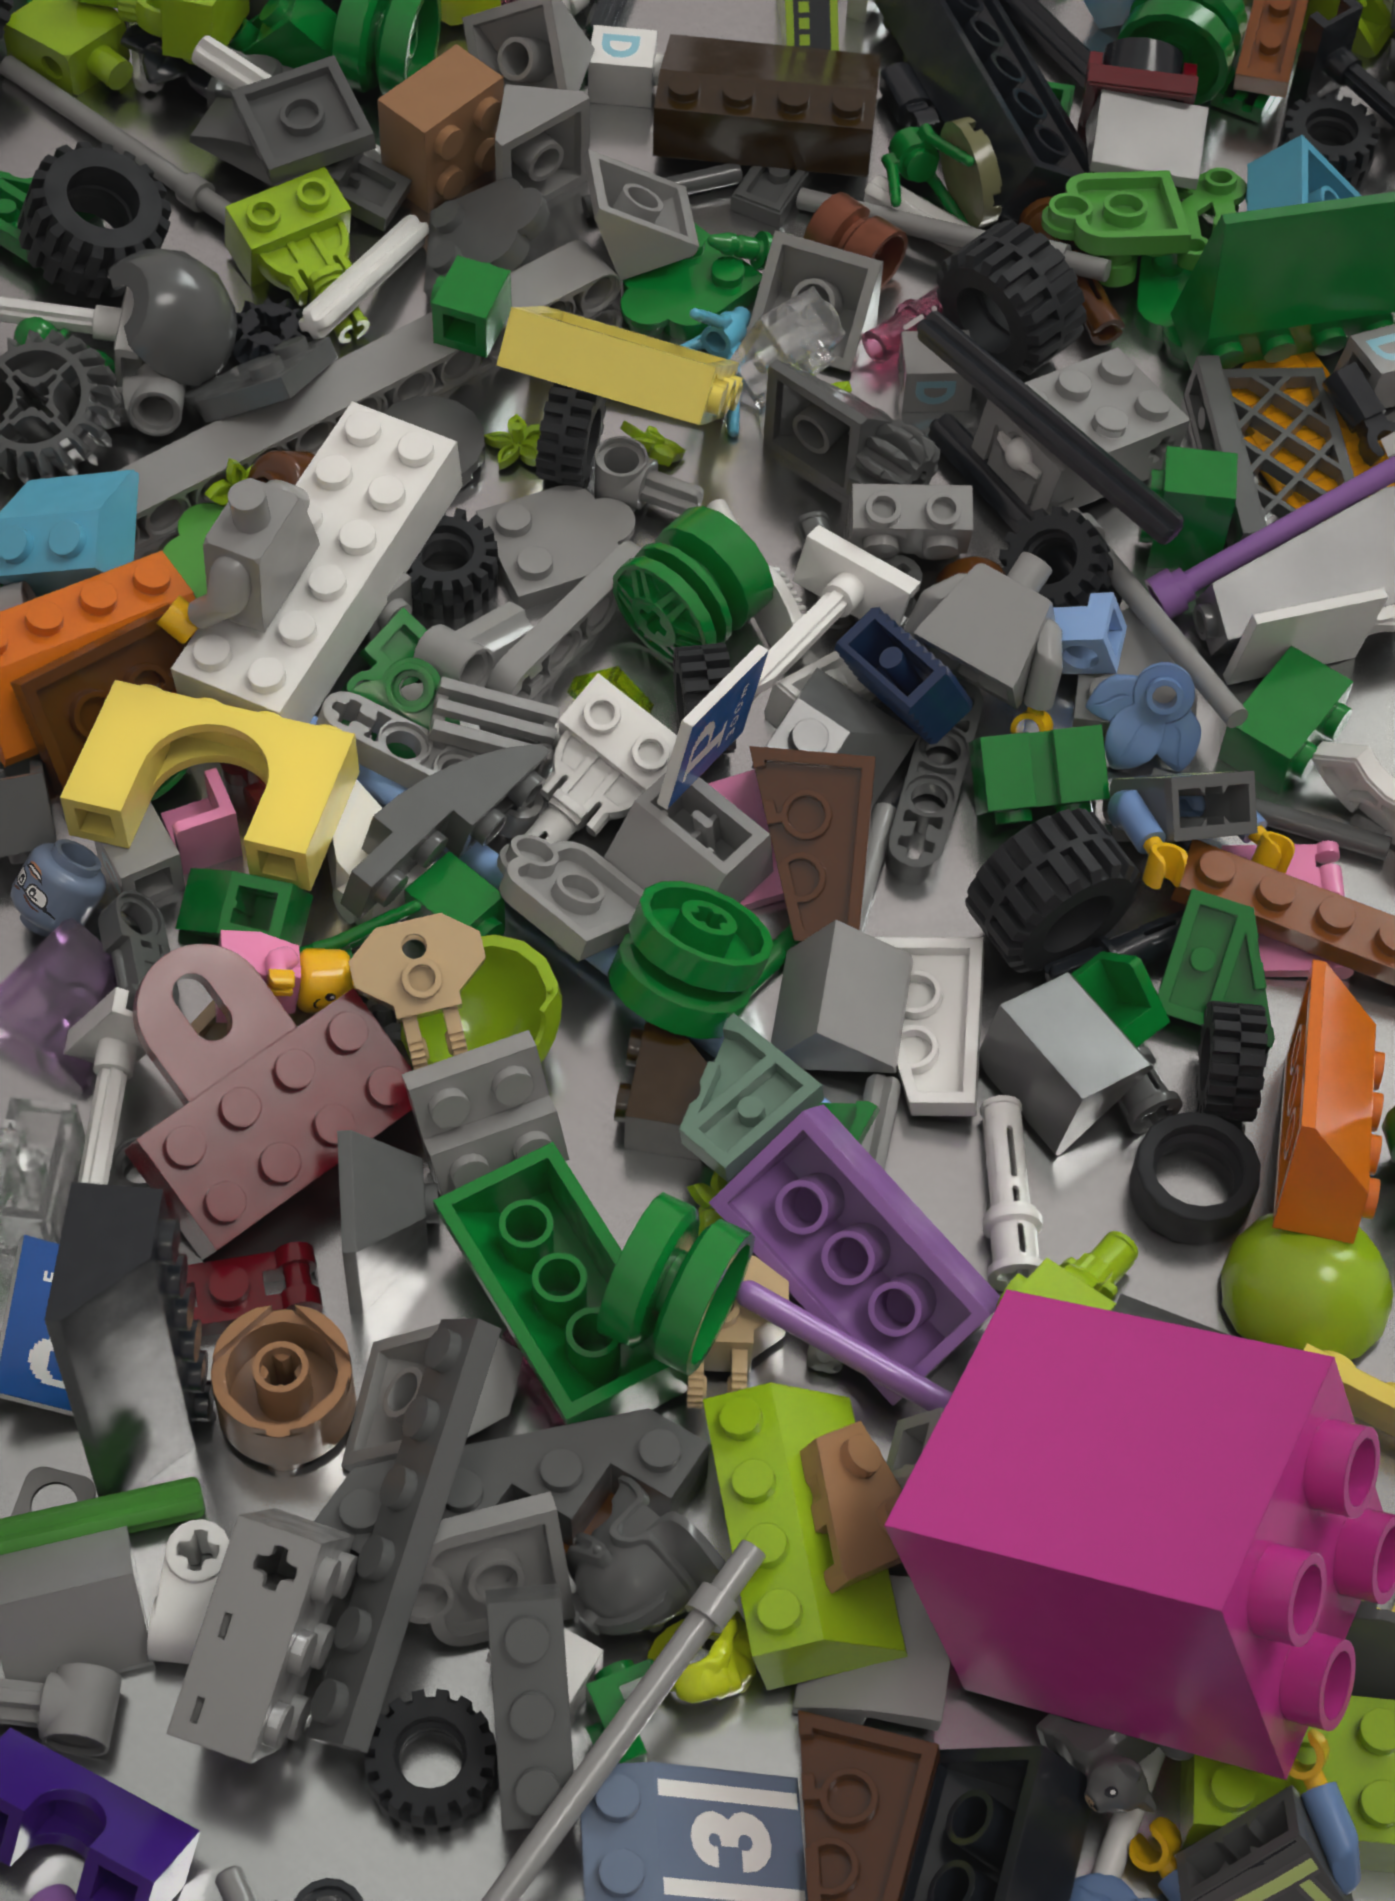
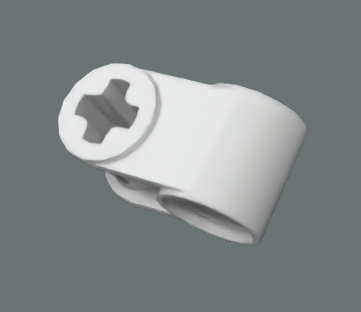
M204 1519L190 1520L178 1526L168 1539L158 1595L154 1600L149 1620L147 1655L150 1661L178 1664L190 1663L229 1544L225 1531L214 1522ZM202 1554H212L213 1559H206L202 1565V1570H191L190 1565H198Z

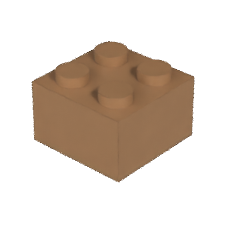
M457 44L377 99L382 165L412 180L410 193L406 198L428 214L445 201L455 198L463 188L482 174L496 168L495 137L504 94L503 76Z

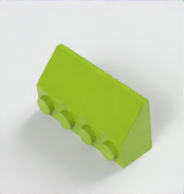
M770 1382L703 1399L732 1553L742 1540H747L757 1546L766 1556L740 1593L752 1658L766 1689L772 1690L908 1657L889 1569L832 1594L825 1583L824 1571L831 1567L834 1561L828 1533L815 1532L811 1512L813 1496L809 1485L805 1481L800 1451L817 1437L856 1423L850 1397Z

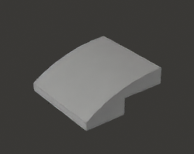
M890 1575L908 1657L797 1683L792 1713L798 1714V1710L859 1725H863L866 1717L934 1731L939 1730L943 1719L950 1659L910 1577Z

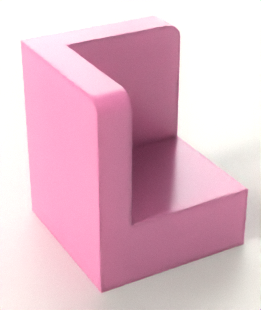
M216 767L204 771L208 798L160 813L162 823L180 854L183 875L188 874L190 868L203 869L242 856L236 811Z

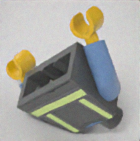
M1255 771L1180 773L1116 778L1110 784V799L1103 800V816L1106 822L1112 826V836L1116 842H1132L1139 853L1149 855L1142 880L1152 889H1160L1164 877L1169 879L1175 887H1180L1188 855L1181 847L1167 842L1237 835L1244 843L1252 841L1257 845L1251 861L1282 873H1286L1295 853V845L1290 838L1265 829L1268 823L1256 810Z
M1310 1729L1307 1734L1310 1745L1316 1752V1762L1313 1764H1303L1296 1758L1288 1775L1295 1779L1303 1780L1307 1790L1300 1795L1294 1786L1291 1785L1179 1852L1182 1843L1181 1833L1176 1824L1168 1818L1157 1817L1149 1824V1829L1152 1836L1159 1842L1162 1852L1154 1850L1144 1835L1138 1833L1131 1839L1129 1844V1857L1132 1863L1139 1869L1147 1872L1158 1871L1162 1877L1158 1886L1168 1901H1353L1352 1891L1361 1881L1359 1840L1356 1828L1337 1783H1328L1322 1770L1329 1758L1330 1752L1327 1739L1318 1730Z

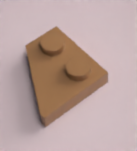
M861 1421L814 1439L800 1451L805 1481L809 1485L813 1496L811 1512L815 1532L828 1533L834 1564L824 1571V1578L832 1594L902 1562L884 1524L903 1489L884 1460L879 1447L872 1440Z

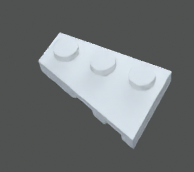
M875 937L911 954L913 958L896 1068L911 1116H977L985 956L983 937Z

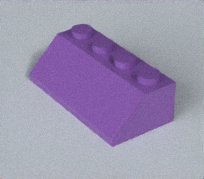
M824 1104L803 1110L708 1202L725 1221L747 1230L755 1236L753 1249L755 1255L789 1281V1292L806 1311L925 1378L990 1320L997 1309L996 1306L1000 1295ZM868 1378L892 1406L903 1398Z

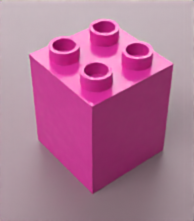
M1006 1289L884 1524L964 1690L1092 1726L1118 1731L1124 1735L1284 1780L1288 1777L1308 1727L1332 1731L1341 1722L1347 1710L1354 1685L1356 1658L1352 1643L1345 1638L1361 1600L1383 1605L1391 1599L1395 1592V1514L1383 1512L1375 1487L1380 1463L1378 1434L1373 1427L1355 1423L1335 1357Z

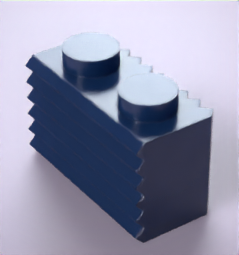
M880 607L871 608L836 642L834 650L839 653V656L848 665V668L857 677V680L930 745L937 744L972 710L973 701L948 666H944L941 660L936 659L932 652H928L926 647L921 646L918 640L913 639L910 633H906L902 626H898L895 620H891L887 613L884 614Z

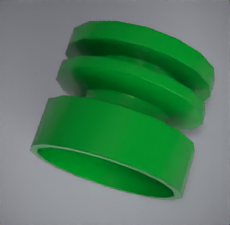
M704 506L691 507L685 510L662 530L655 539V543L646 544L634 558L627 560L613 575V594L619 611L629 627L650 650L672 664L675 647L725 643L731 636L732 631L740 630L773 599V578L768 563L756 543L734 521L721 512Z

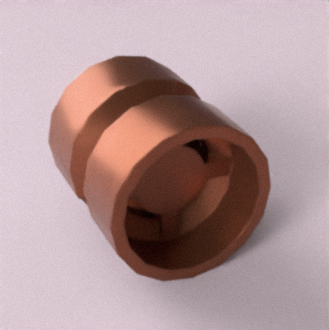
M843 192L833 194L814 213L807 225L803 238L884 261L881 288L884 287L894 276L903 261L908 244L906 233L883 217L874 216L869 218L870 209L850 195Z

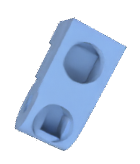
M1114 592L1090 593L1088 606L1053 607L1055 622L1062 630V674H1117L1127 625Z

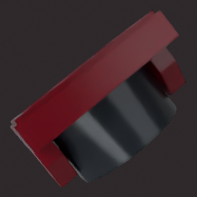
M1129 37L1117 39L1108 43L1104 52L1090 51L1078 125L1086 127L1087 119L1102 89L1194 104L1199 78L1197 76L1198 64L1184 63L1183 72H1181L1183 53L1171 44L1151 38Z

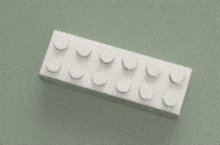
M352 401L295 484L304 489L309 496L310 503L307 512L318 536L320 546L265 633L229 619L209 628L197 629L171 668L177 694L198 699L203 697L212 698L225 705L256 712L270 711L283 718L310 723L387 604V595L403 572L407 573L462 488L457 441Z

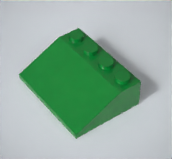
M1395 192L1222 214L1170 314L1190 369H1193L1197 356L1219 355L1222 369H1230L1239 363L1260 360L1275 363L1285 360L1292 355L1313 351L1317 355H1329L1345 348L1350 335L1395 324Z

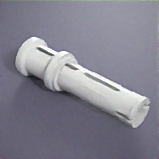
M1009 1095L990 1097L984 1100L982 1106H980L991 1205L982 1221L983 1233L991 1240L993 1262L987 1269V1280L992 1288L1002 1292L1018 1273L1028 1278L1043 1262L1039 1257L1037 1235L1042 1231L1043 1221L1040 1212L1030 1203L1027 1157L1025 1154L1021 1115L1023 1110L1022 1103L1016 1097Z

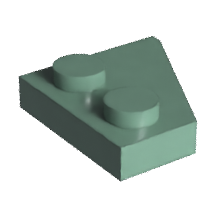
M735 1013L727 1018L723 1026L724 1040L715 1061H708L699 1082L700 1094L695 1101L690 1103L679 1128L682 1144L727 1182L744 1169L803 1110L815 1107L824 1100L821 1083Z

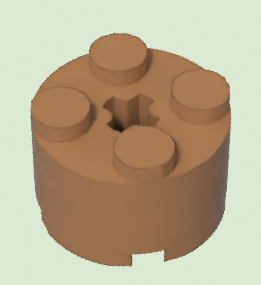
M272 1305L246 1312L224 1330L216 1342L212 1356L211 1386L218 1419L229 1442L248 1458L283 1472L295 1470L303 1463L312 1461L331 1450L347 1432L356 1410V1393L351 1357L347 1341L334 1322L310 1307L295 1305V1310H272Z

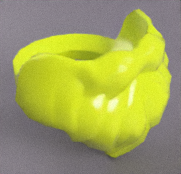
M735 1612L721 1633L712 1632L708 1639L715 1642L708 1655L698 1662L689 1664L670 1692H676L677 1697L683 1701L698 1703L712 1698L722 1700L725 1697L747 1691L756 1674V1667L751 1654L746 1622L743 1620L740 1612ZM685 1619L667 1627L654 1640L647 1659L656 1660Z

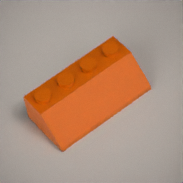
M162 550L0 612V761L4 767L39 754L10 682L168 604L171 605L179 595L189 603L196 599L192 589ZM176 688L172 691V693L177 694Z
M1312 960L1285 1058L1272 1228L1354 1244L1361 1218L1373 1219L1380 1193V1179L1370 1178V1175H1375L1380 1159L1382 1136L1372 1134V1132L1377 1131L1380 1123L1384 1094L1373 1092V1090L1378 1091L1381 1084L1385 1065V1053L1375 1051L1376 1024L1327 962L1321 960Z

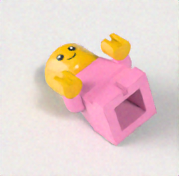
M220 931L218 946L232 950L245 958L257 970L288 1014L295 1013L296 1005L302 1012L318 1013L352 988L355 989L349 966L351 958L344 950L306 948L300 953L299 945L262 932ZM215 1003L216 1023H227L224 1014Z

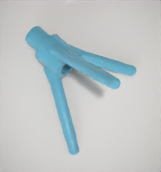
M738 306L733 311H726L718 315L703 309H691L689 315L692 319L709 326L703 330L702 334L680 346L694 350L706 349L711 355L724 357L739 363L742 349L740 342L747 333V327L751 319L750 311L745 307ZM738 365V369H737V372H736V376H738V377H739V365ZM738 402L735 411L728 410L727 412L728 434L731 437H736L739 434L740 402Z

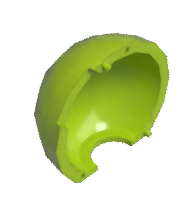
M495 934L481 936L486 955L485 962L460 993L462 1008L458 1009L467 1049L470 1051L529 1030L542 1062L555 1041L561 1021L562 995L547 959L522 940ZM443 1013L419 1018L418 1024L421 1036L426 1040L430 1057L428 1065L453 1057L449 1054L445 1039L447 1030ZM401 1023V1040L410 1058L403 1024Z
M1273 1213L1260 1216L1236 1238L1229 1248V1253L1220 1272L1223 1297L1221 1305L1236 1332L1245 1339L1304 1350L1308 1343L1322 1351L1331 1350L1338 1352L1350 1360L1362 1356L1382 1337L1393 1304V1288L1388 1268L1370 1237L1359 1227L1354 1244L1272 1228Z

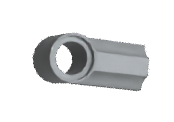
M509 601L456 631L442 624L432 626L420 638L413 658H419L430 663L438 671L440 677L443 676L485 688L490 673L498 661L534 626L526 617L525 609Z

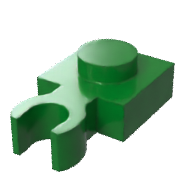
M404 607L400 609L359 653L371 668L355 674L345 683L342 691L351 692L356 685L382 680L384 673L393 663L400 659L413 658L415 648L427 629ZM407 678L403 682L401 688H403L406 685L416 683L419 680V678Z

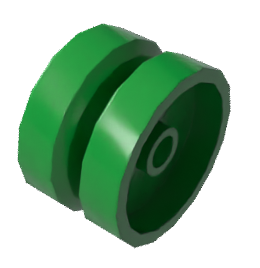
M342 0L334 31L332 56H335L352 91L370 94L379 85L383 96L436 58L442 16L441 0Z
M1134 0L1131 5L1130 14L1125 19L1117 39L1129 37L1151 38L1175 46L1184 55L1181 72H1183L1184 63L1198 64L1197 76L1199 78L1193 105H1200L1212 100L1224 87L1232 69L1233 60L1237 56L1245 37L1248 17L1243 0Z
M660 881L645 888L628 925L630 933L624 936L608 971L612 990L624 1005L647 1022L671 1033L697 1039L724 1037L723 1026L727 1018L733 1013L739 1018L742 1017L752 994L751 987L758 983L774 944L769 930L760 919L733 898L709 887L684 881Z
M662 1192L652 1200L641 1215L620 1254L603 1295L597 1317V1332L631 1349L643 1343L654 1332L652 1344L654 1358L690 1376L699 1368L711 1350L732 1309L751 1260L755 1236L751 1232L721 1218L706 1227L698 1236L700 1221L699 1213L695 1206Z

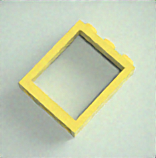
M547 306L511 307L496 366L696 425H703L722 419L728 410L735 411L743 387V378L736 376L738 362Z

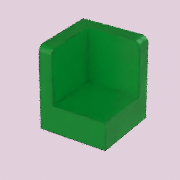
M1101 951L1072 973L1074 978L1136 1047L1170 1023L1147 970L1139 957Z

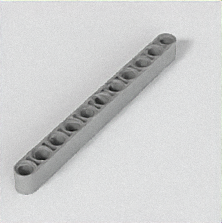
M575 240L511 272L512 307L547 306L590 318L613 303L620 292L622 283L620 277L584 240ZM431 312L335 360L291 399L217 420L117 470H135L139 473L134 552L177 531L179 518L188 508L200 503H215L204 493L213 483L222 479L227 480L226 468L229 458L237 460L246 471L260 456L270 451H303L316 455L352 401L383 413L393 404L411 397L439 396L495 367L508 319L488 357L484 358L433 343Z

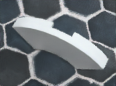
M1322 741L1317 746V751L1314 753L1312 760L1327 786L1351 813H1354L1359 808L1374 822L1387 830L1384 835L1392 837L1391 843L1395 845V778L1380 764L1370 746Z

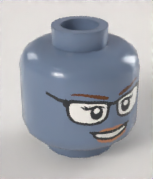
M59 839L55 843L40 844L31 851L12 883L10 896L15 908L21 913V922L32 932L46 937L53 936L54 933L61 935L75 934L87 924L105 894L106 879L101 871L99 858L91 850L75 841Z

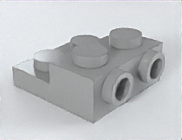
M852 484L843 539L877 558H890L897 554H916L918 558L923 560L938 561L960 554H967L973 533V489L971 485Z
M529 1030L402 1074L429 1169L435 1183L438 1184L440 1196L551 1142H554L565 1161L570 1160L558 1113L549 1096L537 1046Z

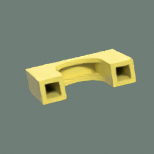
M115 680L60 796L69 835L129 849L155 792L168 778L183 769L198 764L216 762L233 764L251 771L266 784L264 793L244 837L249 874L292 883L301 889L311 891L360 772L355 734L342 731L332 725H314L283 718L270 711L256 712L225 705L212 698L203 697L198 699L163 691L150 684L136 685Z

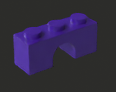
M10 1727L0 1737V1862L10 1867L25 1851L32 1847L43 1844L61 1845L78 1852L85 1858L75 1897L77 1901H172L185 1886L200 1830Z

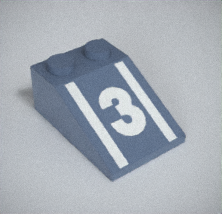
M661 1762L618 1763L579 1817L583 1901H808L798 1778Z

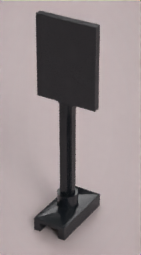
M1340 0L1337 15L1330 20H1327L1318 11L1309 15L1289 96L1296 102L1301 99L1306 103L1309 95L1317 94L1321 98L1325 96V93H1330L1339 87L1347 86L1395 128V96L1363 69V62L1351 52L1363 6L1356 0Z

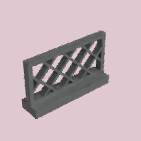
M1219 355L1196 357L1184 396L1197 447L1202 450L1238 453L1236 502L1223 549L1266 527V521L1273 514L1282 518L1295 511L1294 507L1285 502L1294 492L1299 493L1309 501H1313L1327 493L1307 480L1316 469L1337 481L1338 486L1354 478L1334 404L1322 386L1323 381L1326 379L1323 367L1222 369ZM1310 387L1313 401L1306 407L1285 394L1284 391L1287 388ZM1231 389H1248L1262 399L1251 408L1232 396ZM1271 404L1295 419L1286 429L1262 415ZM1305 425L1324 437L1326 444L1320 450H1317L1295 436V434ZM1250 426L1274 442L1265 451H1262L1243 438V433ZM1282 448H1285L1307 462V464L1296 473L1273 457ZM1261 470L1286 485L1276 496L1255 483L1254 477Z

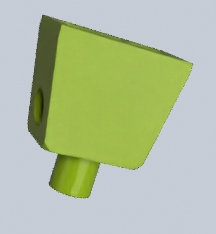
M33 0L13 12L9 22L5 24L3 29L5 30L4 40L7 56H14L71 96L81 94L100 81L113 90H119L132 77L133 66L129 62L130 50L120 44L121 38L126 31V24L124 20L119 19L118 12L112 7L75 2L74 0Z

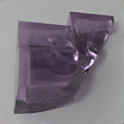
M73 918L64 920L0 984V1027L33 1049L39 1065L81 1094H84L91 1087L93 1080L91 1067L93 1063L64 1054L67 1034L70 1028L113 989L118 987L112 955L103 952L102 943Z

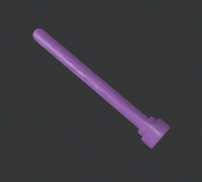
M1395 456L1388 458L1184 572L1181 568L1172 572L1165 568L1147 578L1145 585L1149 594L1170 619L1189 610L1188 603L1196 599L1195 592L1394 483Z
M752 1280L743 1281L736 1300L744 1308L927 1411L940 1407L945 1409L952 1395L950 1391Z

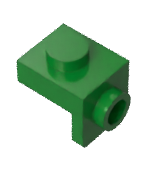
M631 1659L614 1662L597 1672L593 1682L586 1684L585 1709L592 1724L583 1727L589 1751L653 1664V1659H647L637 1664H634V1661ZM640 1735L636 1737L618 1763L647 1762V1751Z

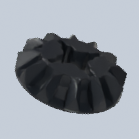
M267 295L263 304L260 305L245 300L242 312H236L237 332L231 355L242 364L274 353L273 348L297 336L304 335L307 343L315 341L316 339H313L309 332L301 331L299 327V320L303 317L304 308H296L291 297L281 303H274ZM268 326L272 330L280 328L281 340L277 335L273 336L268 331L261 333L260 327Z

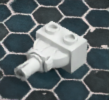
M599 673L558 719L560 739L553 755V772L546 779L540 791L544 798L547 800L551 798V800L548 802L549 806L525 833L540 837L550 844L558 841H568L575 832H579L585 825L587 832L596 837L609 820L626 817L634 801L666 773L676 741V734ZM596 810H598L596 814L588 822L589 818L595 813Z

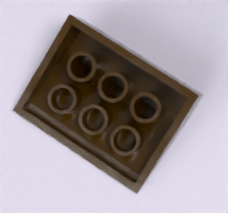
M670 34L660 67L654 104L653 156L868 178L881 55Z

